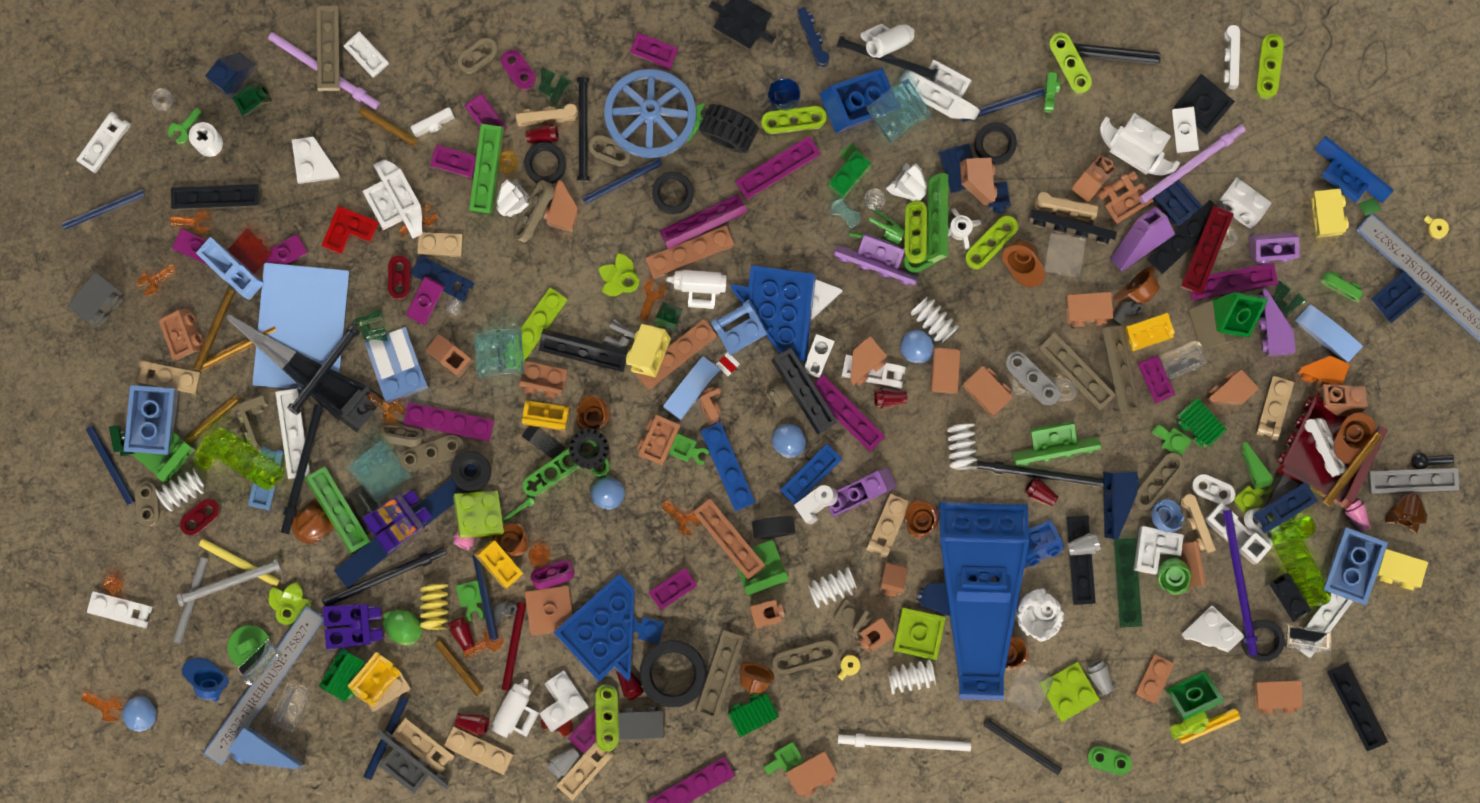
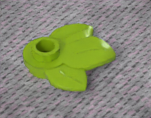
M618 253L615 265L599 267L600 276L606 282L602 289L604 294L618 296L623 292L632 293L639 287V277L633 272V262L627 256ZM628 278L632 279L633 281L632 285L626 286L624 284L625 280Z
M297 582L290 584L284 592L275 587H272L269 591V605L276 611L275 617L282 625L294 623L305 605L311 609L312 601L302 599V588ZM284 610L290 611L291 616L289 618L283 616Z

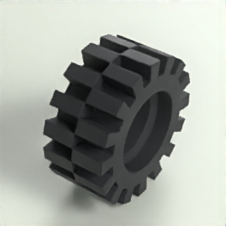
M592 428L583 429L576 432L571 438V442H569V454L572 460L583 469L598 468L608 458V441L600 431ZM591 440L597 444L598 451L593 457L582 455L580 448L583 442Z

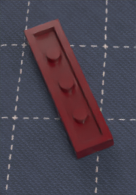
M1216 206L1212 207L1180 286L1181 288L1202 295L1234 213Z

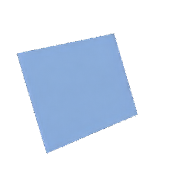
M264 263L262 281L264 284L261 291L258 331L263 332L275 326L276 331L266 336L322 365L343 338L349 271ZM256 346L253 386L303 390L300 385ZM341 355L330 368L338 373L340 372Z

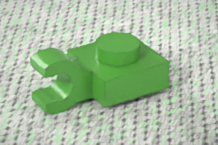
M1159 424L1151 432L1164 441L1161 445L1162 448L1180 456L1183 455L1192 439L1177 429L1172 428L1168 432Z
M791 742L773 753L776 760L763 768L767 775L781 767L784 772H787L804 760L794 743Z

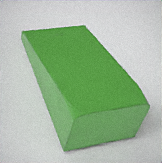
M1244 442L1241 453L1254 488L1257 490L1272 485L1273 477L1248 443Z

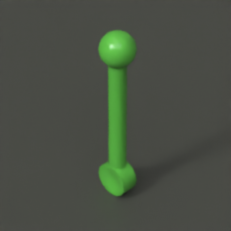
M527 497L525 503L502 518L503 524L526 506L534 505V499Z

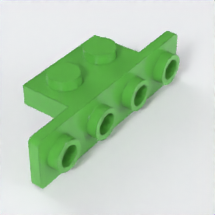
M1074 421L1031 428L1033 449L1013 452L1012 458L1016 465L1025 466L1039 460L1045 462L1060 456L1072 457L1076 453H1093L1097 449H1101L1102 446L1098 437L1077 440Z

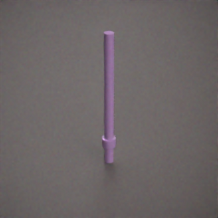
M271 32L268 37L270 41L317 71V61L274 32ZM339 76L340 87L351 93L354 99L359 102L363 101L375 110L379 107L380 102L369 96L366 90L361 87L357 88Z
M1240 124L1229 133L1225 132L1219 136L1218 141L1139 197L1141 203L1145 204L1221 148L1231 145L1235 138L1246 131L1244 126Z

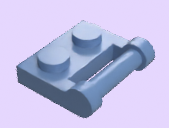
M749 299L743 302L741 307L720 319L715 318L711 321L713 328L718 333L729 355L735 354L769 334ZM746 313L749 314L750 319L726 332L723 326Z

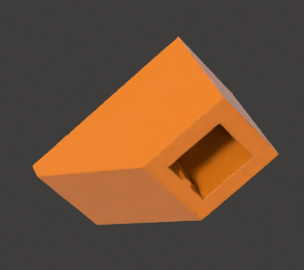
M1328 356L1299 368L1296 374L1300 375V379L1305 382L1313 383L1315 381L1321 384V388L1323 384L1342 385L1350 364Z

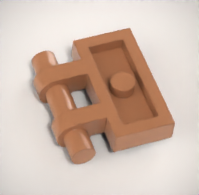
M1134 171L1127 175L1123 174L1119 177L1118 181L1111 185L1103 186V190L1096 193L1100 201L1106 197L1110 199L1111 202L1104 207L1115 225L1153 203V199L1145 204L1139 200V197L1147 192L1143 183L1134 187L1132 182L1138 179ZM1125 187L1128 192L1117 197L1115 192Z

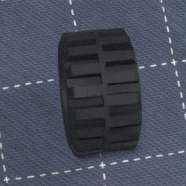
M710 104L698 130L704 137L723 148L738 153H747L759 128L749 117L732 108L719 104Z

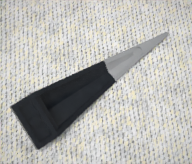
M227 315L228 321L303 389L322 366L262 334L235 317ZM332 369L327 372L310 395L338 421L341 420L355 432L362 428L384 400L382 396L367 385Z

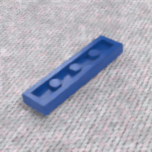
M721 422L701 430L702 437L735 512L755 504V500Z

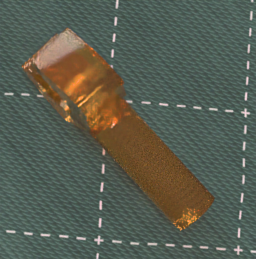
M422 205V225L431 227L435 224L438 216L435 214L429 219L424 218V213L428 212L431 206ZM406 225L398 230L402 237L409 233Z
M198 212L194 219L170 217L169 223L170 226L193 228L197 235L203 236L211 231L208 228H200V222L212 221V219L206 214Z
M171 264L153 277L143 274L139 278L137 286L141 287L149 282L151 286L143 292V295L153 296L158 293V284L177 270Z
M652 279L643 288L647 298L639 318L645 321L649 317L655 300L663 299L665 295L664 284H661L657 293L651 291L654 283Z
M373 392L367 397L369 401L383 410L382 419L390 424L398 423L392 417L393 411L405 414L402 405L396 401L388 404Z
M668 502L662 506L665 512L679 522L680 533L692 535L690 530L685 527L687 522H692L699 527L698 519L694 514L684 516Z
M488 631L484 632L483 641L466 650L463 654L469 660L486 649L496 652L502 647L504 641L501 640L496 644H492Z
M87 693L81 699V701L101 710L103 714L102 719L107 722L118 721L116 717L111 716L109 713L112 707L123 711L121 704L116 700L105 703Z

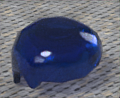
M781 78L771 83L767 97L771 105L778 110H790L798 104L801 97V89L795 81L789 78Z

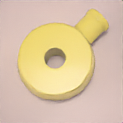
M1429 215L1424 218V221L1429 224L1428 232L1433 238L1441 239L1448 234L1449 225L1444 219H1432Z
M851 654L844 656L840 661L841 672L837 677L843 680L846 675L852 676L857 674L861 668L859 658ZM849 662L853 664L852 668L848 667Z

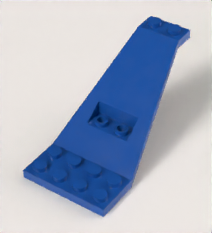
M940 502V548L958 674L959 699L1004 701V673L1029 546L1028 505Z

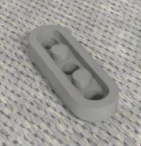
M1014 352L1007 357L1005 362L1006 369L1041 404L1050 406L1058 401L1060 396L1058 387L1023 353ZM1019 359L1021 366H1014L1013 361ZM1032 374L1037 377V381L1031 382L1029 380V376ZM1046 390L1052 391L1053 395L1051 398L1045 396Z

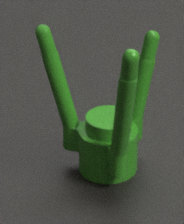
M869 204L868 208L889 223V225L887 226L872 217L869 218V221L885 229L883 236L886 239L884 240L899 245L905 229ZM849 232V236L863 239L864 234Z

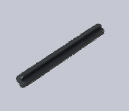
M1057 41V47L1061 48L1064 46L1065 42ZM1073 43L1080 57L1159 64L1161 60V53L1155 51Z

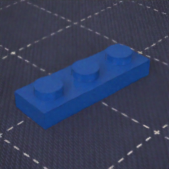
M826 444L780 491L795 505L842 461V458Z

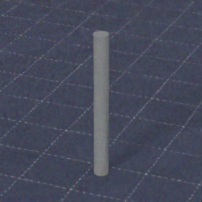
M200 557L189 592L200 588L209 559ZM195 600L185 603L173 642L182 643Z

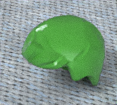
M1169 558L1159 565L1157 579L1163 590L1166 589L1167 592L1173 595L1182 594L1187 591L1192 576L1188 565L1179 558Z
M394 610L384 613L385 619L382 624L392 641L410 646L420 639L423 628L420 627L419 619L412 612Z

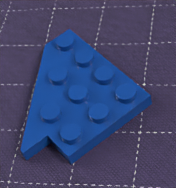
M751 265L749 286L731 284L730 288L742 304L748 299L752 302L769 333L766 336L780 354L792 348L799 361L807 360L816 273Z
M618 574L554 631V635L597 682H600L614 668L627 682L630 680L634 611L633 587L621 574Z

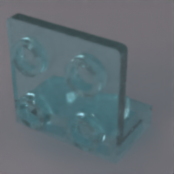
M909 79L891 87L866 108L889 143L894 142L915 124L928 119L932 115Z
M497 329L475 335L476 370L479 379L499 374L524 373L521 329Z
M382 440L347 467L349 472L356 477L376 503L382 501L411 477L410 473Z

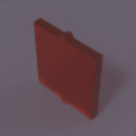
M248 228L228 249L253 274L273 254L262 243V239H258Z

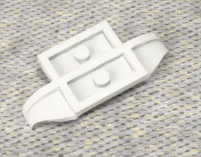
M934 59L929 69H939L935 82L931 81L929 77H922L906 69L903 71L900 81L912 98L925 103L949 118L976 119L980 110L962 99L972 82L969 78Z
M1135 113L1126 127L1120 126L1119 129L1114 128L1110 124V118L1105 117L1100 130L1102 138L1111 149L1110 152L1146 175L1147 173L1168 175L1176 171L1180 163L1178 161L1169 162L1163 158L1165 153L1162 150L1171 137L1169 134Z
M381 160L373 164L381 182L364 190L363 194L382 229L385 230L403 221L412 239L421 235L422 209L402 170L387 160Z

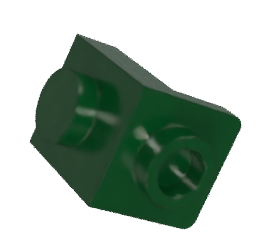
M662 302L654 324L675 331L683 309Z

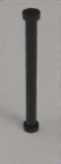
M840 36L837 43L838 49L845 48L929 77L933 82L936 81L939 69L934 68L932 70L889 54L880 58L872 57L868 54L866 46L846 40L844 36Z
M578 77L576 78V83L579 84V176L577 177V182H590V177L588 176L587 83H589V78Z
M348 326L346 329L347 333L294 403L288 405L287 408L295 415L301 412L300 408L352 339L360 334L356 328Z

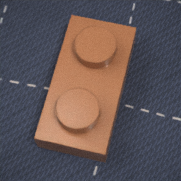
M1153 654L1135 695L1156 704L1174 663Z

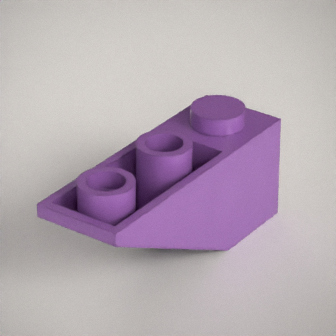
M1155 206L1138 218L1110 258V261L1120 271H1124L1174 236L1175 233L1167 216Z
M1263 289L1259 292L1260 295H1257L1268 299L1262 312V317L1259 318V328L1263 330L1264 339H1261V350L1265 352V357L1293 355L1296 353L1294 331L1267 289Z
M889 468L879 470L837 490V502L828 506L832 516L835 517L897 488Z

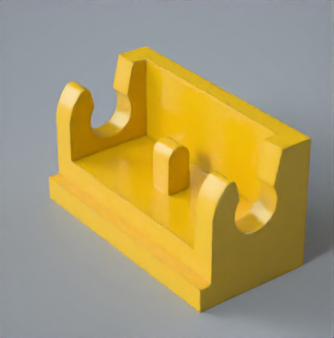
M1168 313L1127 326L1124 329L1132 352L1174 338L1173 334H1175Z
M526 400L521 423L523 425L566 431L570 407Z
M495 540L489 541L482 550H478L474 555L501 587L508 588L523 572Z
M375 652L348 687L356 697L373 707L401 672L393 667V663Z

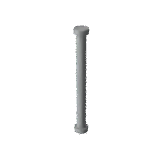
M276 558L269 564L185 594L178 593L176 594L178 603L182 607L186 602L275 570L277 572L282 571L280 562Z

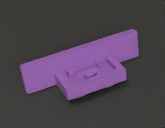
M867 233L863 236L858 252L837 245L833 254L843 262L851 261L857 263L862 269H873L878 271L881 276L888 278L892 276L899 279L905 285H916L919 277L918 274L899 268L905 247Z

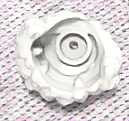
M1040 588L1026 593L1020 599L1017 606V622L1020 629L1025 631L1026 635H1032L1033 638L1043 642L1059 632L1064 620V612L1061 610L1060 603L1050 594H1046V589Z

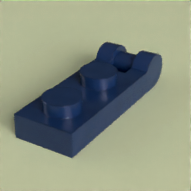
M806 7L797 10V17L816 65L819 68H825L829 64V54L821 48L823 40L820 32H815L813 24H815L813 14L811 11L807 12Z
M422 255L411 272L412 276L421 281L427 276L445 286L444 293L463 303L467 299L466 295L469 289H472L475 285L474 282ZM457 282L462 284L459 291L454 290Z
M1304 482L1252 515L1255 520L1260 522L1262 525L1261 529L1265 534L1318 500L1308 484ZM1270 512L1275 517L1272 521H1269L1266 516Z

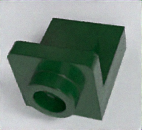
M262 83L250 84L232 97L242 116H248L261 105L272 102L269 90Z
M119 425L109 426L113 452L120 454V457L134 455L133 452H124L125 429L122 430Z

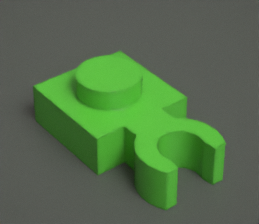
M1048 72L1046 76L1044 112L1052 113L1054 110L1055 92L1059 93L1060 80L1057 79V73Z
M677 434L669 454L685 462H689L690 457H692L697 464L704 465L705 462L699 460L698 455L700 453L709 455V451L705 448L696 449V441Z
M478 581L456 586L461 608L468 606L467 620L469 622L472 621L471 613L477 611L480 619L484 617L483 611L477 605L482 603Z

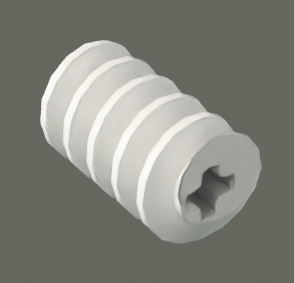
M200 122L190 129L189 141L200 154L212 157L220 153L223 147V139L212 125Z
M926 297L911 311V315L919 314L916 321L921 322L925 320L922 327L924 329L931 327L928 334L937 333L934 341L943 340V343L959 326L951 327L953 319L945 321L947 312L939 314L941 306L933 307L935 299L927 301L928 297Z
M957 424L947 429V432L954 434L948 437V441L954 443L948 449L955 452L949 455L950 459L955 460V462L949 464V467L957 470L977 468L971 465V463L977 461V458L970 456V454L976 452V449L970 448V445L975 444L976 441L969 439L970 436L975 435V432L969 430L975 424Z
M193 467V475L185 471L186 479L178 475L177 484L173 480H169L170 488L162 484L163 492L155 488L159 500L169 511L174 510L173 503L180 507L182 506L181 499L188 503L190 500L189 495L196 498L197 491L201 494L205 493L203 480L195 467Z
M848 567L845 568V575L838 570L837 578L830 573L828 574V581L824 577H820V584L812 580V587L808 585L817 608L820 607V600L827 605L828 597H831L835 602L837 601V594L845 598L846 590L850 595H853V588L857 589Z
M927 660L926 667L919 661L917 668H915L913 663H909L908 670L904 664H901L899 671L896 666H892L891 673L888 671L892 694H895L896 687L902 693L906 685L910 691L913 690L914 684H916L919 690L922 687V683H925L927 688H930L931 681L936 685L931 660Z

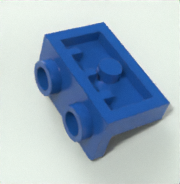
M1051 519L1029 529V546L1024 568L1035 566L1040 561L1048 557H1055L1064 550L1062 539Z

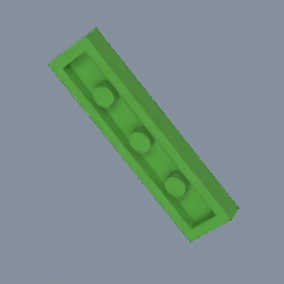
M481 124L469 211L493 213L504 127Z
M942 172L928 179L927 261L934 263L948 257L949 184L948 174Z
M324 466L306 476L307 484L348 552L351 554L370 542L369 538L326 467Z

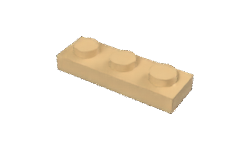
M454 726L444 745L445 748L502 775H505L514 754Z

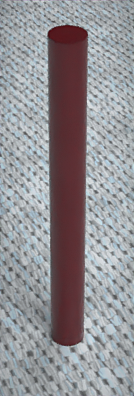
M524 603L517 604L518 609L515 614L501 689L505 691L511 689L526 604Z

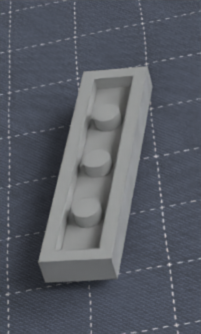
M1458 468L1368 472L1370 494L1459 490Z

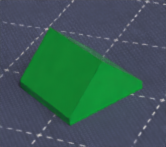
M1233 292L1213 300L1216 330L1219 333L1250 338L1268 299L1266 297Z
M1206 671L1166 688L1168 697L1179 720H1186L1225 702Z

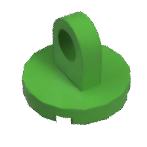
M246 625L238 628L231 634L228 640L227 651L232 662L236 666L241 667L265 644L262 656L249 668L256 669L262 667L270 657L272 642L265 630L257 626Z

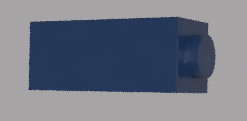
M241 52L219 58L205 77L217 90L231 99L257 67V64Z
M945 583L926 584L925 588L921 587L916 600L920 601L918 606L950 617Z

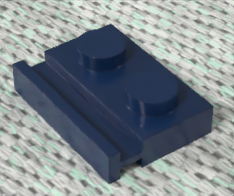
M967 143L938 152L945 174H948L950 193L954 194L967 190L961 184L960 162L965 159L974 158L970 144Z
M1179 179L1152 198L1177 228L1202 207Z
M1403 271L1369 301L1391 324L1425 295L1418 290V287Z

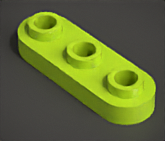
M1063 32L1053 34L1049 40V46L1071 88L1078 93L1086 92L1091 87L1092 79L1070 37ZM1058 40L1065 42L1063 47H1057ZM1069 59H1073L1075 61V64L1072 67L1067 66V61ZM1083 78L1085 80L1084 85H1077V80Z
M1269 34L1261 42L1255 90L1257 95L1263 99L1272 98L1279 88L1284 41L1277 34ZM1270 41L1276 42L1277 47H1271ZM1268 62L1274 64L1273 69L1267 67ZM1264 84H1270L1271 90H1266Z
M819 106L777 110L764 114L761 125L768 134L813 130L823 127L827 116L824 109ZM817 115L820 119L814 122L811 117ZM796 118L798 123L791 124L790 119ZM774 120L776 126L770 127L768 122Z
M912 201L905 209L904 251L909 262L920 263L927 257L928 211L923 202ZM915 232L920 233L918 236L913 235ZM914 252H920L919 255H913Z
M1001 217L968 250L965 256L968 267L975 270L983 268L1016 234L1018 223L1013 217ZM1005 224L1009 225L1010 231H1004L1002 226ZM993 240L995 246L989 247L987 241ZM977 255L980 257V261L974 262L972 257Z
M605 684L600 686L594 695L595 736L597 747L604 752H610L619 743L618 694L613 686ZM604 692H608L610 694L609 699L604 698ZM604 714H609L611 720H605ZM610 736L612 741L608 743L604 740V737Z

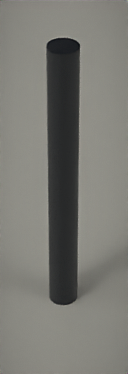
M987 719L984 724L985 728L1057 776L1062 770L1060 766Z

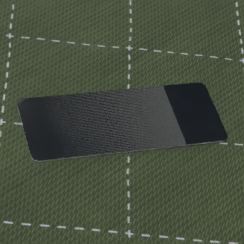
M529 425L522 434L524 439L552 459L559 456L565 449L564 445L539 427Z

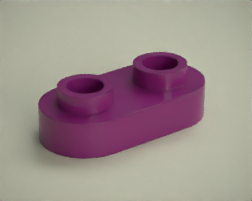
M506 51L501 58L504 70L517 88L520 90L531 89L536 82L534 72L518 51ZM511 57L516 59V62L513 64L508 63V59ZM522 75L528 76L527 81H521L520 78Z
M561 560L534 570L531 574V581L535 588L546 589L569 581L575 575V569L571 561Z

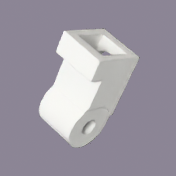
M816 334L804 367L807 374L820 378L835 341Z
M822 485L794 506L804 521L812 525L818 520L815 514L826 506H831L837 502L838 493L834 488Z

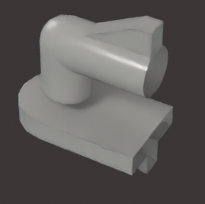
M615 318L610 325V328L634 338L636 332L627 329ZM622 335L618 341L606 336L603 344L626 350L630 339Z

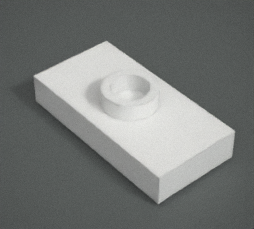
M360 31L343 45L373 79L389 65V62Z
M1194 107L1172 109L1177 153L1198 151L1199 144Z
M446 108L412 125L411 129L417 138L429 131L434 133L440 130L443 124L455 118L451 109Z

